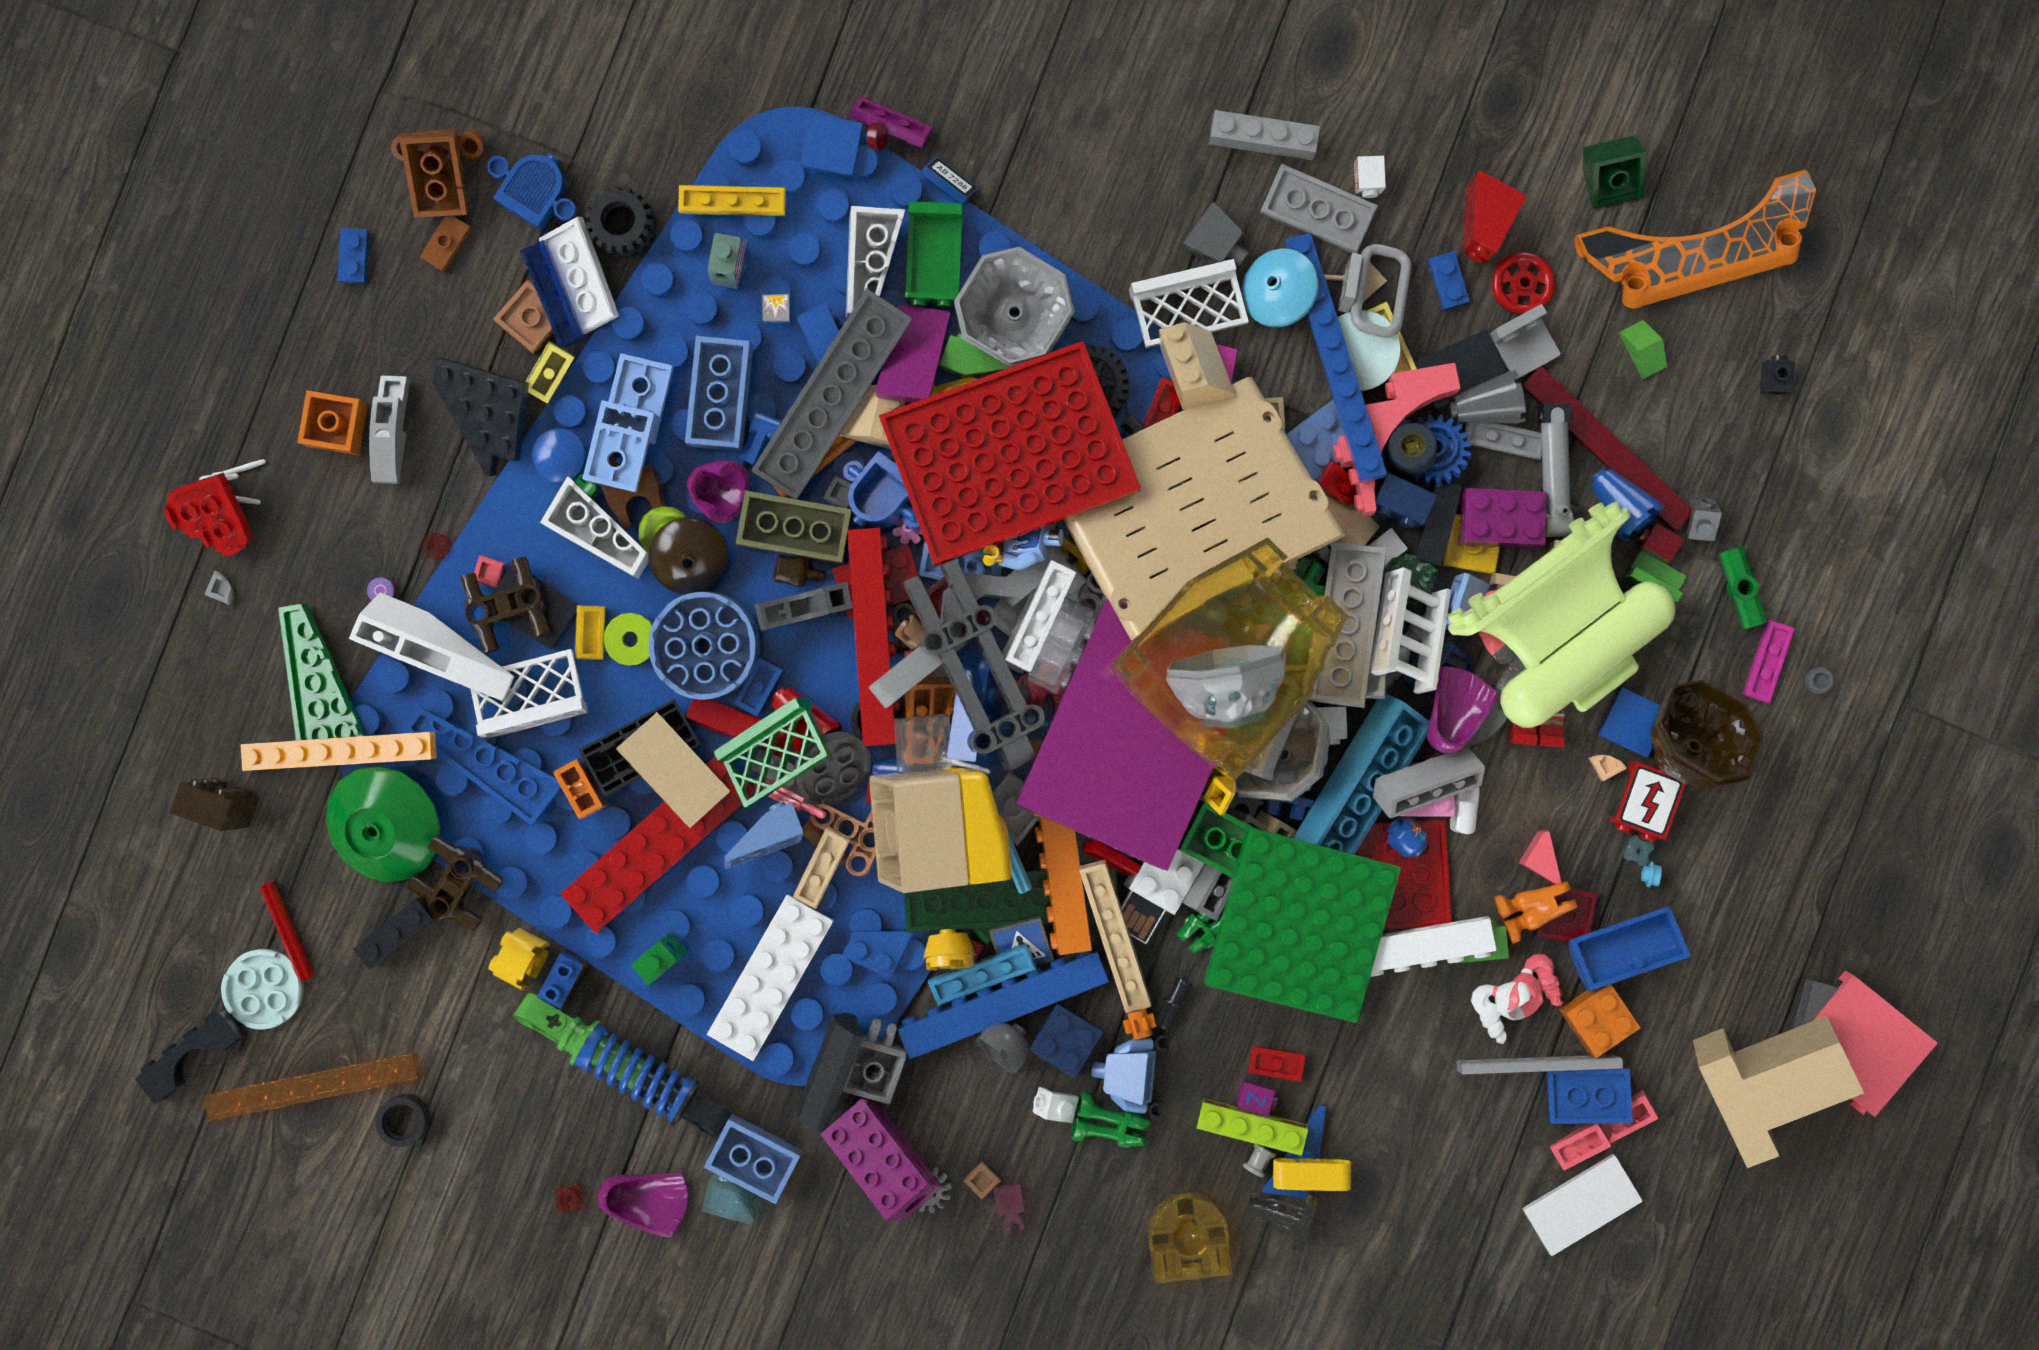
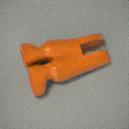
M1568 881L1519 892L1512 900L1507 899L1503 895L1494 897L1497 910L1502 919L1516 912H1523L1521 916L1503 921L1512 944L1521 940V931L1523 929L1535 930L1552 919L1578 907L1575 899L1557 904L1554 896L1571 890Z

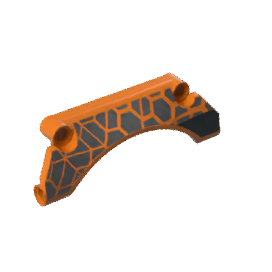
M1807 170L1798 171L1775 178L1770 190L1755 208L1740 219L1713 231L1682 237H1653L1634 234L1613 227H1602L1576 235L1574 238L1576 251L1580 258L1586 257L1589 263L1613 282H1621L1623 286L1622 303L1626 307L1632 309L1640 308L1648 304L1795 263L1798 259L1802 240L1798 230L1806 228L1816 188Z

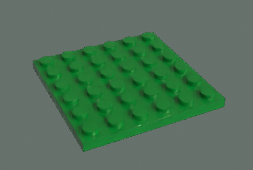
M1247 826L1203 983L1206 986L1357 1023L1401 867Z

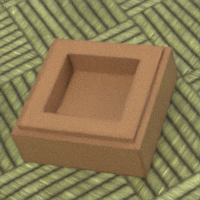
M982 1160L963 1181L983 1199L1001 1179Z

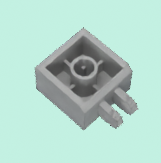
M873 1019L868 1034L863 1035V1041L842 1092L890 1104L906 1059V1052L900 1044L893 1043L897 1029L896 1024L891 1023L888 1025L882 1040L877 1038L881 1028V1020Z

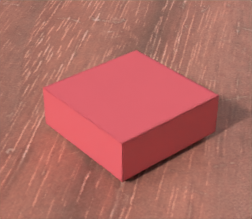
M479 555L474 571L478 582L496 588L503 578L507 563Z

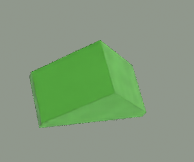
M1644 320L1619 332L1642 379L1667 367L1663 339Z

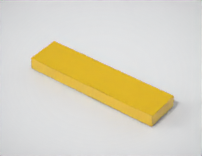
M679 185L678 212L680 214L786 216V188Z

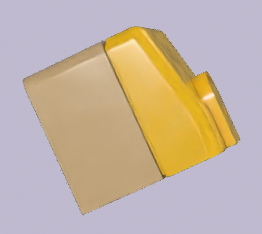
M946 767L870 776L878 882L902 893L1011 879L1012 870L1007 825L1004 817L998 813L989 778L984 772L962 767Z

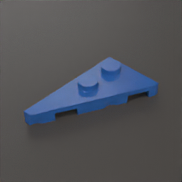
M1319 1104L1317 1109L1308 1118L1306 1123L1308 1124V1132L1302 1156L1286 1152L1284 1158H1320L1325 1105ZM1273 1174L1262 1189L1263 1193L1307 1199L1315 1198V1190H1282L1274 1188Z

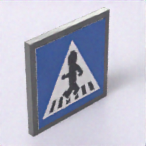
M1040 916L989 929L996 954L1027 943L1036 965L1054 961Z

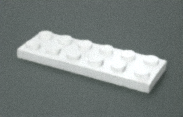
M789 894L784 898L707 1033L708 1036L752 1061L755 1060L834 921L812 907L792 898L793 896Z

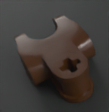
M619 452L613 453L609 458V463L612 467H618L622 464L616 461V459L620 458ZM652 463L643 466L637 493L602 485L608 505L616 514L623 528L634 526L630 508L631 503L638 496L647 498L653 509L666 507L663 485Z

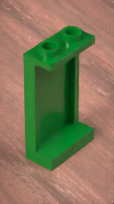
M909 201L905 301L910 302V306L926 307V303H934L939 308H953L960 289L963 206L961 203Z

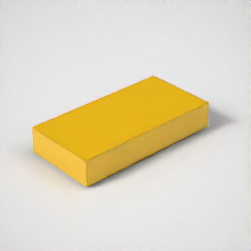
M577 605L576 659L603 660L604 606Z

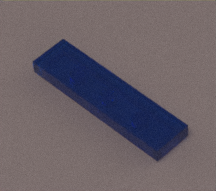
M542 240L521 250V256L559 347L564 349L585 339V334L547 242Z

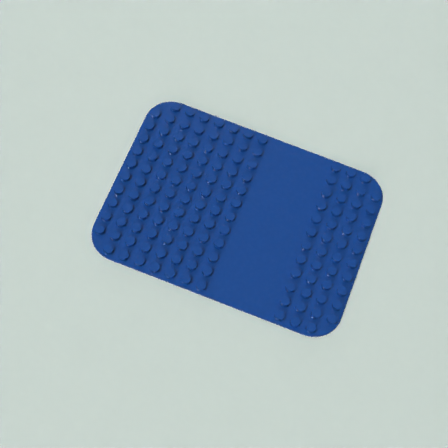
M784 107L760 113L741 123L722 140L692 186L786 188V216L680 214L678 207L676 208L614 303L619 317L595 330L522 440L520 460L508 461L413 606L431 613L483 652L478 633L472 630L470 622L465 617L466 608L464 604L467 598L460 577L474 573L479 555L507 563L504 575L512 565L511 560L526 556L533 575L579 605L604 606V634L611 620L620 614L636 613L646 617L653 624L667 604L683 596V594L675 593L660 584L653 575L649 562L639 579L540 523L564 482H554L544 478L534 466L532 453L537 439L543 433L552 429H565L574 433L581 440L587 462L601 401L609 402L620 353L672 365L674 369L656 443H649L644 466L650 463L654 465L663 485L666 507H673L683 512L686 517L707 521L715 526L724 536L729 549L728 569L718 585L707 592L721 593L741 603L752 615L758 627L761 644L759 657L784 669L758 717L734 704L744 684L727 695L710 700L762 720L775 711L772 706L774 701L773 695L781 688H793L837 720L843 727L842 732L855 735L851 727L850 717L852 709L860 700L854 618L849 620L846 610L761 631L754 606L758 603L835 585L837 582L832 568L842 566L843 564L807 558L809 560V568L825 572L823 581L807 579L804 587L773 582V570L777 555L792 557L793 555L737 545L736 538L741 512L737 517L734 516L732 521L721 524L705 516L691 500L687 487L688 477L695 468L715 461H733L745 467L747 470L746 474L749 475L750 486L747 487L749 491L780 496L772 484L751 471L753 465L739 459L742 452L690 447L685 443L696 336L745 340L750 341L753 345L744 449L750 435L749 428L756 412L760 411L783 421L819 364L799 324L797 316L826 303L828 309L834 308L838 315L840 323L836 325L839 331L847 320L846 296L851 206L905 210L880 293L881 298L898 308V304L910 306V302L905 301L909 201L959 202L921 173V170L886 147L882 151L871 150L867 143V135L863 132L861 134L853 177L801 167L800 163L810 113L839 118L825 111L805 107ZM967 201L962 205L963 221L959 293L982 255L1015 247L1023 248L1066 274L1075 312L1051 352L1083 341L1084 344L1100 345L1102 348H1108L1120 358L1128 373L1129 392L1123 407L1113 418L1122 440L1131 436L1120 425L1130 414H1133L1139 422L1143 423L1160 379L1164 377L1172 381L1160 345L1149 348L1145 347L1135 310ZM715 233L748 240L738 289L716 286L711 283L708 264ZM789 294L790 322L764 323L762 295ZM926 303V307L922 308L951 312V319L941 355L942 359L950 335L957 337L958 334H962L955 304H953V308H939L937 304ZM1011 309L1009 313L1012 317H1017L1020 311L1018 309ZM1145 318V322L1147 325L1150 320ZM1153 322L1148 328L1150 340L1160 338L1159 329H1162ZM939 366L934 387L963 378L941 370ZM881 369L871 385L878 384ZM1232 377L1231 385L1234 384V383H1236V381H1235V379H1234L1233 377ZM639 379L634 384V390L637 393H643L648 388V383L645 379ZM1181 404L1179 406L1177 413L1183 411ZM857 441L812 477L797 500L835 506L823 499L834 476L836 475L846 480L843 475V468L848 462L858 461L865 468L878 451L889 459L893 454L891 449ZM619 453L620 458L616 459L617 463H622L623 456ZM585 466L571 480L575 482V480L580 476V474H584ZM601 489L602 491L597 497H590L623 528L616 514L609 507L603 489ZM638 496L633 500L630 508L634 526L623 529L644 548L638 538L639 524L644 515L653 508L647 498ZM852 521L851 530L862 529ZM895 524L881 529L882 534L887 535L888 550L903 546L900 542L901 536L895 537L893 534V529L898 527ZM1137 530V531H1135V532H1133V533L1127 535L1126 537H1129V536H1131V535H1133V534H1135V533H1137V532H1139V531ZM919 534L921 541L918 544H914L911 539L909 542L918 575L925 543L922 534ZM849 546L847 548L845 564L850 563ZM1156 548L1138 556V558L1156 550ZM1070 552L1068 554L1069 558L1066 561L1073 565L1078 558ZM690 559L683 560V563L687 566L693 564ZM1003 567L1001 577H1006L1014 569ZM1091 570L1084 575L1085 578L1092 573ZM919 575L940 619L943 592L949 588V585L945 581ZM1093 577L1092 581L1098 585L1095 577ZM479 583L482 595L493 594L496 589ZM981 597L977 600L979 606L986 605L994 609L1000 599ZM898 604L887 607L888 615L893 613L894 608ZM482 606L475 610L474 614L477 620H481L485 616V609ZM907 607L900 608L898 610L900 620H910L909 617L912 615V611ZM979 611L976 615L978 624L985 626L988 622L986 620L988 616L985 612ZM577 614L553 650L545 647L507 621L497 623L493 630L500 650L485 655L501 667L569 649L573 650L575 657ZM962 626V634H961V635L963 636V634H964V628H963V626ZM993 626L990 630L1002 653L1009 637ZM894 630L889 631L890 641H894ZM629 631L626 633L624 641L630 647L636 645L637 636L634 632ZM974 637L966 640L967 644L956 652L960 662L962 650L981 653ZM701 638L699 649L703 653L708 652L711 645L707 639ZM604 645L603 660L575 658L588 713L493 737L485 741L555 777L553 774L555 770L575 759L582 758L579 752L580 748L673 699L676 700L685 716L693 699L674 692L673 689L662 681L656 674L650 659L638 665H623L609 656ZM904 651L901 654L896 653V657L891 658L892 668L905 658ZM384 653L380 654L350 700L366 736L407 734L408 732L404 728L419 708H424L478 736L476 729L478 722L470 688ZM568 658L557 660L552 669L564 675L569 667ZM1036 659L1031 672H1039L1049 682V674H1046L1039 668L1042 662ZM540 665L532 666L526 676L538 682L546 669ZM1010 669L1015 682L1021 680V676L1028 673L1026 670L1021 674ZM513 671L509 672L514 676L510 686L511 689L520 676ZM550 672L542 685L554 691L561 678ZM570 674V676L568 677V679H570L571 681H573V680H572V676H571V674ZM524 679L516 692L528 698L535 684ZM1022 680L1018 688L1025 700L1024 682ZM566 681L558 695L565 699L576 696L574 685ZM540 688L532 702L537 705L546 704L551 694ZM514 694L506 708L512 712L519 711L525 700ZM1048 694L1046 704L1041 707L1045 718L1049 720L1052 719L1055 712L1050 694ZM902 696L899 698V706H900V709H901V713H902ZM1003 696L1001 716L1010 712ZM494 697L490 698L500 705L504 702ZM488 701L483 709L484 720L494 717L499 707ZM953 711L951 716L949 715L944 727L945 732L940 742L942 745H946L947 740L949 741ZM688 721L701 744V747L695 749L694 753L705 764L715 757L713 751L732 740L730 737ZM1005 721L1001 724V734L1007 737L1011 734L1012 727L1010 723ZM1035 729L1026 735L1029 741L1043 739L1045 732ZM897 738V744L867 746L872 759L870 773L866 774L863 781L857 787L858 790L840 802L825 805L865 823L872 810V805L866 803L869 777L873 775L874 761L901 757V738ZM757 748V750H756L755 757H756V755L758 754V752L760 751V749H758V748ZM438 755L437 759L340 765L343 777H346L356 769L381 766L401 771L419 783L435 804L441 826L440 837L456 847L463 846L464 848L474 847L478 849L483 855L486 866L505 878L504 883L497 892H493L492 889L477 880L474 881L473 887L580 958L588 961L589 964L751 1071L771 1081L793 1086L806 1085L834 1014L850 1013L856 1015L863 1035L868 1034L873 1019L881 1020V1028L877 1038L883 1040L888 1025L898 1022L931 971L926 970V960L923 959L929 936L940 934V930L913 932L890 980L842 956L854 931H906L904 893L878 882L877 861L866 876L858 877L852 875L846 867L847 858L854 846L849 843L818 908L815 909L834 921L755 1060L752 1061L708 1036L707 1033L787 894L794 895L824 833V830L812 823L811 813L803 809L801 812L795 810L803 830V837L800 843L725 870L724 856L766 812L770 811L769 807L780 802L767 796L750 808H744L742 804L595 934L560 893L664 802L643 778L607 796L605 799L608 806L583 819H578L565 793L561 789L537 822L531 826ZM789 755L788 761L795 765L798 757ZM739 759L733 764L743 775L747 760ZM934 761L933 763H913V771L941 768V766L935 765ZM965 761L990 769V774L986 775L989 778L992 791L1008 773L1001 764L993 765ZM1026 763L1011 772L1024 781L1031 763ZM752 769L750 777L757 779L760 774ZM823 810L826 812L825 818L817 817L820 824H826L830 820L831 816L828 810ZM847 821L842 824L841 833L849 836L854 832V824ZM870 833L865 837L864 842L868 848L875 847L874 833ZM437 853L432 858V860L444 868L447 867V860ZM857 857L853 861V869L856 872L863 871L866 867L865 859ZM672 932L689 952L648 986L631 964L661 938ZM667 945L668 948H669L672 952H674L673 949H672L669 945Z

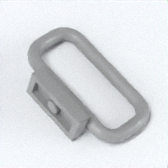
M1380 244L1367 246L1361 255L1351 254L1345 268L1338 311L1349 313L1351 309V321L1359 331L1378 337L1389 338L1395 336L1401 330L1411 274V260L1408 255L1397 248ZM1373 255L1393 258L1401 264L1392 324L1388 327L1367 323L1361 317L1369 264Z

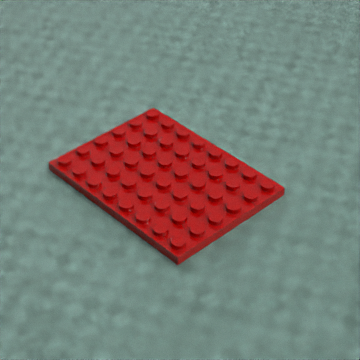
M1083 341L879 415L935 567L953 558L958 559L980 551L986 546L999 544L1141 491L1137 476Z

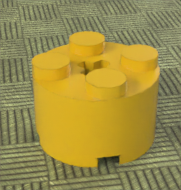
M518 928L513 933L507 931L500 942V945L503 947L499 954L493 957L488 969L493 971V975L521 990H526L530 986L527 983L529 978L533 977L536 979L549 953V951L545 950V947H549L550 944L524 929Z

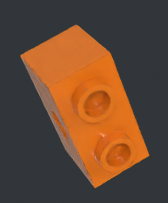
M583 758L575 759L553 772L578 819L586 818L608 806Z

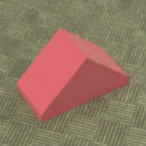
M1546 830L1538 831L1519 864L1550 883L1561 884L1550 832Z

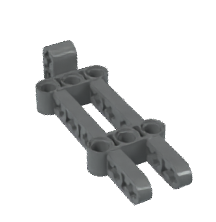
M953 558L941 563L940 567L962 614L943 624L918 576L903 582L926 631L920 637V649L927 655L937 654L974 729L967 739L970 750L979 754H986L995 750L1002 767L1006 771H1012L1036 758L1026 734L1043 724L1045 714L1041 707L1026 704L990 630L996 623V612L990 606L978 605L960 566ZM979 611L985 612L988 616V622L985 626H981L976 620V615ZM955 623L961 624L964 628V634L961 638H957L952 634V626ZM930 635L937 636L940 641V645L936 650L930 649L927 644V639ZM973 637L1010 711L989 722L953 648ZM1029 709L1034 711L1036 719L1031 725L1024 719V715ZM1005 721L1010 723L1012 727V732L1007 737L1003 736L1000 732V726ZM979 734H984L987 737L988 743L984 749H980L976 745V738Z

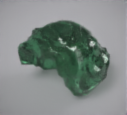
M1401 554L1393 557L1384 566L1383 585L1385 573L1404 567L1412 571L1410 585L1430 595L1432 594L1435 580L1439 575L1437 569L1431 563H1421L1415 555ZM1408 596L1406 605L1415 606L1422 602Z

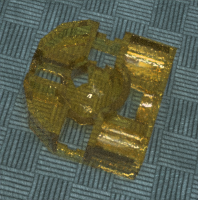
M1184 1192L1170 1195L1155 1207L1147 1225L1153 1280L1157 1284L1232 1275L1233 1264L1227 1219L1213 1200L1196 1192ZM1192 1198L1193 1214L1179 1216L1177 1200ZM1192 1219H1195V1222L1199 1224V1226H1196L1193 1222H1191ZM1223 1227V1237L1209 1238L1208 1228ZM1168 1233L1169 1243L1153 1245L1152 1235ZM1178 1238L1184 1242L1183 1249L1174 1243ZM1216 1248H1218L1220 1265H1218L1217 1249H1216ZM1163 1254H1165L1167 1272H1165ZM1202 1257L1203 1263L1181 1264V1259L1193 1261Z

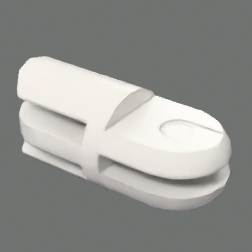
M1480 787L1454 795V816L1450 817V829L1452 831L1464 834H1472L1475 831Z

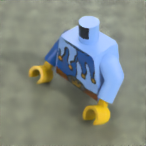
M1050 524L1001 542L997 547L995 545L986 546L983 552L992 556L985 555L983 563L991 566L998 562L1000 566L1022 571L1036 562L1046 560L1049 546H1062L1064 542L1063 531L1053 530Z

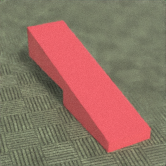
M1644 1090L1631 1097L1633 1123L1585 1124L1552 1144L1550 1148L1563 1170L1611 1147L1612 1142L1657 1120V1112Z

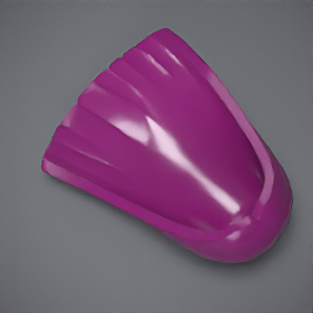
M1452 666L1440 667L1433 711L1427 729L1430 745L1437 751L1445 754L1457 753L1464 748L1490 713L1498 697L1497 691L1471 672Z
M683 1173L615 1175L606 1179L598 1191V1203L606 1214L617 1220L653 1234L671 1237L680 1226L681 1220L684 1219L688 1206V1183Z

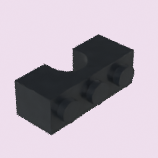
M421 897L416 898L353 948L369 970L381 965L396 953L401 945L413 936L421 933L437 920V918L430 914L425 903L426 900Z

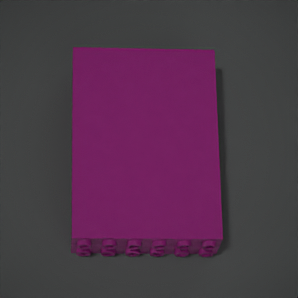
M1105 598L1037 750L1036 758L1029 768L1014 804L1154 867L1168 871L1233 721L1222 722L1199 719L1191 715L1184 708L1181 701L1176 698L1173 690L1168 685L1165 679L1166 669L1170 662L1209 650L1231 647L1229 646L1230 641L1216 635L1214 638L1204 635V629L1192 624L1189 627L1179 624V618L1131 641L1111 603ZM1125 605L1121 606L1122 609L1127 608Z

